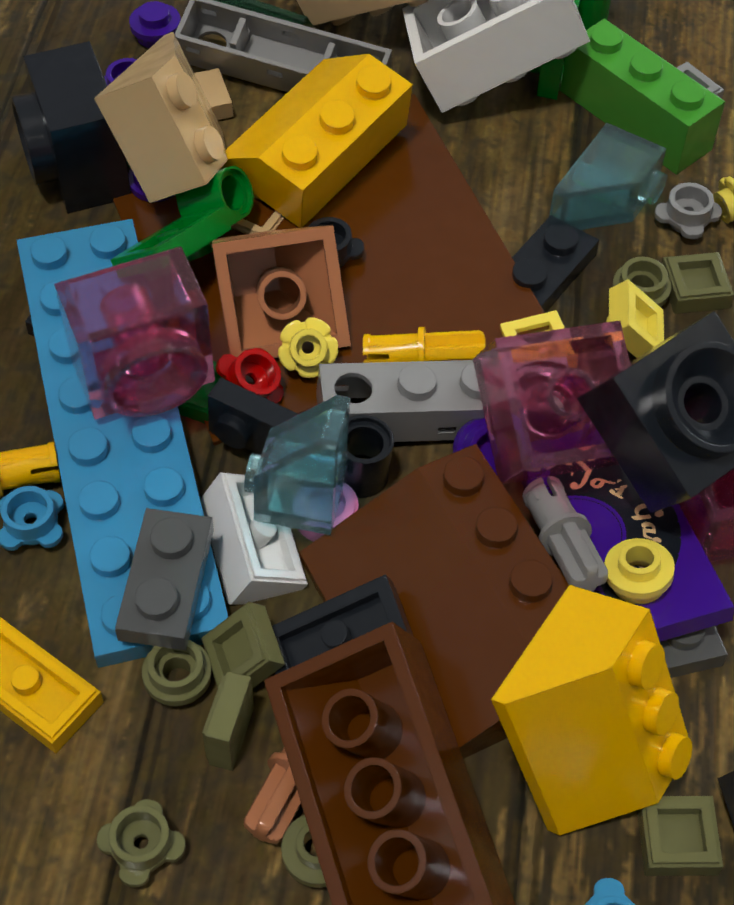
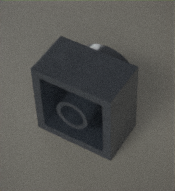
M90 41L23 56L30 92L13 95L10 98L21 144L34 184L40 185L56 181L67 214L113 203L114 198L131 194L126 158L94 99L107 87Z
M715 311L673 334L577 398L650 513L693 498L734 468V340Z

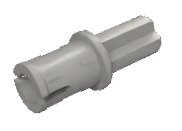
M548 476L547 483L553 493L552 496L547 490L542 477L534 480L525 488L522 497L525 506L530 510L541 531L539 534L540 542L548 554L554 556L568 585L594 592L597 586L606 583L608 569L590 539L592 533L590 522L585 515L576 512L567 497L562 482L558 478Z

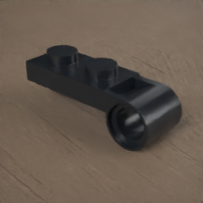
M223 378L219 379L208 394L209 432L215 434L224 444L235 449L245 448L270 460L276 468L289 475H301L311 481L319 478L341 480L354 490L357 498L374 496L386 486L390 471L394 436L390 427L379 418L369 415L354 416L345 420L337 431H334ZM355 455H366L371 458L361 459L355 457Z

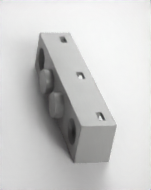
M189 0L175 32V36L190 65L207 70L219 68L221 74L289 92L323 59L371 54L392 69L391 49L214 0ZM210 34L219 35L224 38L227 47L200 39Z
M565 358L319 364L316 391L319 424L337 431L345 420L358 415H369L379 418L390 427L394 436V442L454 440L460 428L476 418H490L501 422L509 430L512 438L548 437L568 431L575 410V402ZM528 393H551V396L538 398ZM340 398L368 399L361 403H349Z

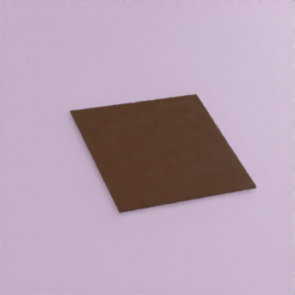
M415 94L411 95L407 126L302 227H308L315 220L324 217L339 218L350 226L352 238H359L364 243L363 256L356 260L350 259L340 268L351 346L338 348V355L334 363H363L367 359V355H363L364 334L418 333V327H425L426 333L480 330L484 332L486 351L505 345V339L500 330L501 323L545 313L531 288L521 287L513 280L512 271L515 264L513 258ZM131 191V194L113 199L121 221L133 219L138 242L181 217L176 195L165 201L149 203L137 198ZM254 198L251 212L243 219L263 227L275 210L265 202ZM284 218L276 230L299 227ZM231 228V230L218 238L244 235L245 233ZM212 251L198 259L178 263L181 270L180 273L186 274L187 283L167 313L163 323L179 362L187 351L216 362L224 354H230ZM549 325L517 333L519 339L540 333L548 330ZM279 357L274 358L281 370L280 384L284 390L283 397L277 404L300 415L318 410L316 398L318 376L314 378L301 377L298 371L287 370L280 362ZM246 375V381L249 384H254L253 379ZM340 398V399H342L343 401H345V400L350 399V398ZM204 420L213 445L223 443L215 434L209 432V422Z

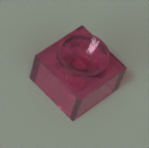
M181 246L54 284L71 360L94 420L114 413L131 417H146L164 413L189 400L202 385L215 382L208 304Z
M621 321L495 338L473 358L496 472L502 484L619 465L577 398L630 363ZM554 396L562 402L565 412L558 407Z

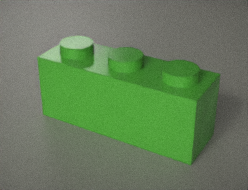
M606 19L601 20L586 30L590 42L578 47L572 54L565 57L560 87L561 92L676 175L712 150L725 105L723 99Z

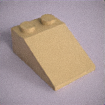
M174 32L160 38L94 98L149 203L207 185L228 160L223 131Z

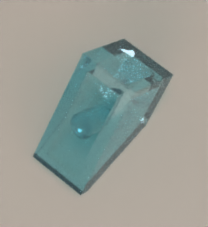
M606 123L555 187L550 215L580 230L632 222L646 203L650 205L656 203L664 189L667 174L661 172L667 148Z
M336 395L270 429L262 454H251L245 473L244 491L254 493V521L331 535L345 487L350 397Z

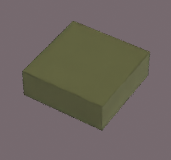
M719 252L663 257L662 264L667 269L668 277L671 281L669 300L674 314L730 309L734 293Z
M247 602L202 637L205 651L211 662L217 688L222 676H226L227 671L251 677L253 689L285 665L269 616L263 605Z
M228 671L226 676H222L202 732L206 758L211 766L230 771L234 769L254 710L251 677Z
M662 796L658 804L637 810L645 876L719 875L723 868L713 796Z

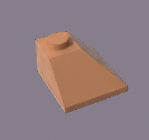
M333 225L271 230L217 238L212 241L231 355L238 357L245 350L261 348L274 358L279 357L278 348L282 346L280 334L283 328L291 321L299 320L304 322L310 317L321 319L329 325L331 329L330 335L336 338L338 348L351 346ZM309 341L302 345L304 353L312 352L314 349L313 344Z

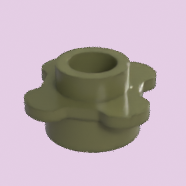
M150 799L141 800L134 806L122 810L113 819L112 823L105 824L97 835L99 850L103 854L112 855L120 867L119 877L122 883L133 888L147 884L151 872L165 862L174 863L179 861L186 849L184 836L180 832L170 830L163 816L161 805ZM139 837L148 839L147 846L142 849L134 846L136 839Z

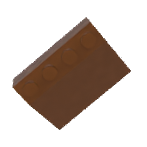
M474 444L418 467L299 552L300 560L323 602L385 574L392 580L413 636L423 646L463 759L507 738L491 699L569 586L477 444Z

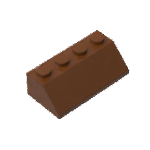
M392 621L264 680L332 905H516L423 646L418 639Z

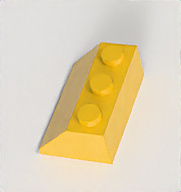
M371 54L323 59L226 149L228 160L220 169L229 166H236L242 169L251 182L254 195L294 225L302 228L407 126L413 84Z
M569 585L491 699L548 831L559 836L658 804L672 779L677 780L683 776L692 755V741L686 730L679 707V698L672 684L665 660L664 648L660 644L650 609Z

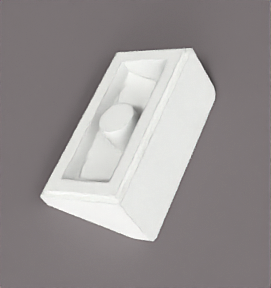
M220 472L203 494L201 506L204 516L212 517L214 532L211 544L228 604L243 605L247 602H255L303 590L308 583L276 479Z

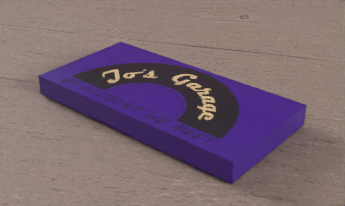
M593 424L515 445V457L512 463L524 489L531 482L542 477L547 490L552 496L553 493L547 483L548 476L558 478L562 482L567 497L576 512L585 515L590 522L592 530L590 539L603 562H605L606 555L613 546L633 538L655 541L670 552L675 564L674 579L671 586L657 600L646 604H635L650 609L660 642L733 621L734 605L680 505L677 503L650 513ZM640 565L633 566L635 568H645V566ZM607 581L597 586L594 591L595 593L622 600L615 594Z

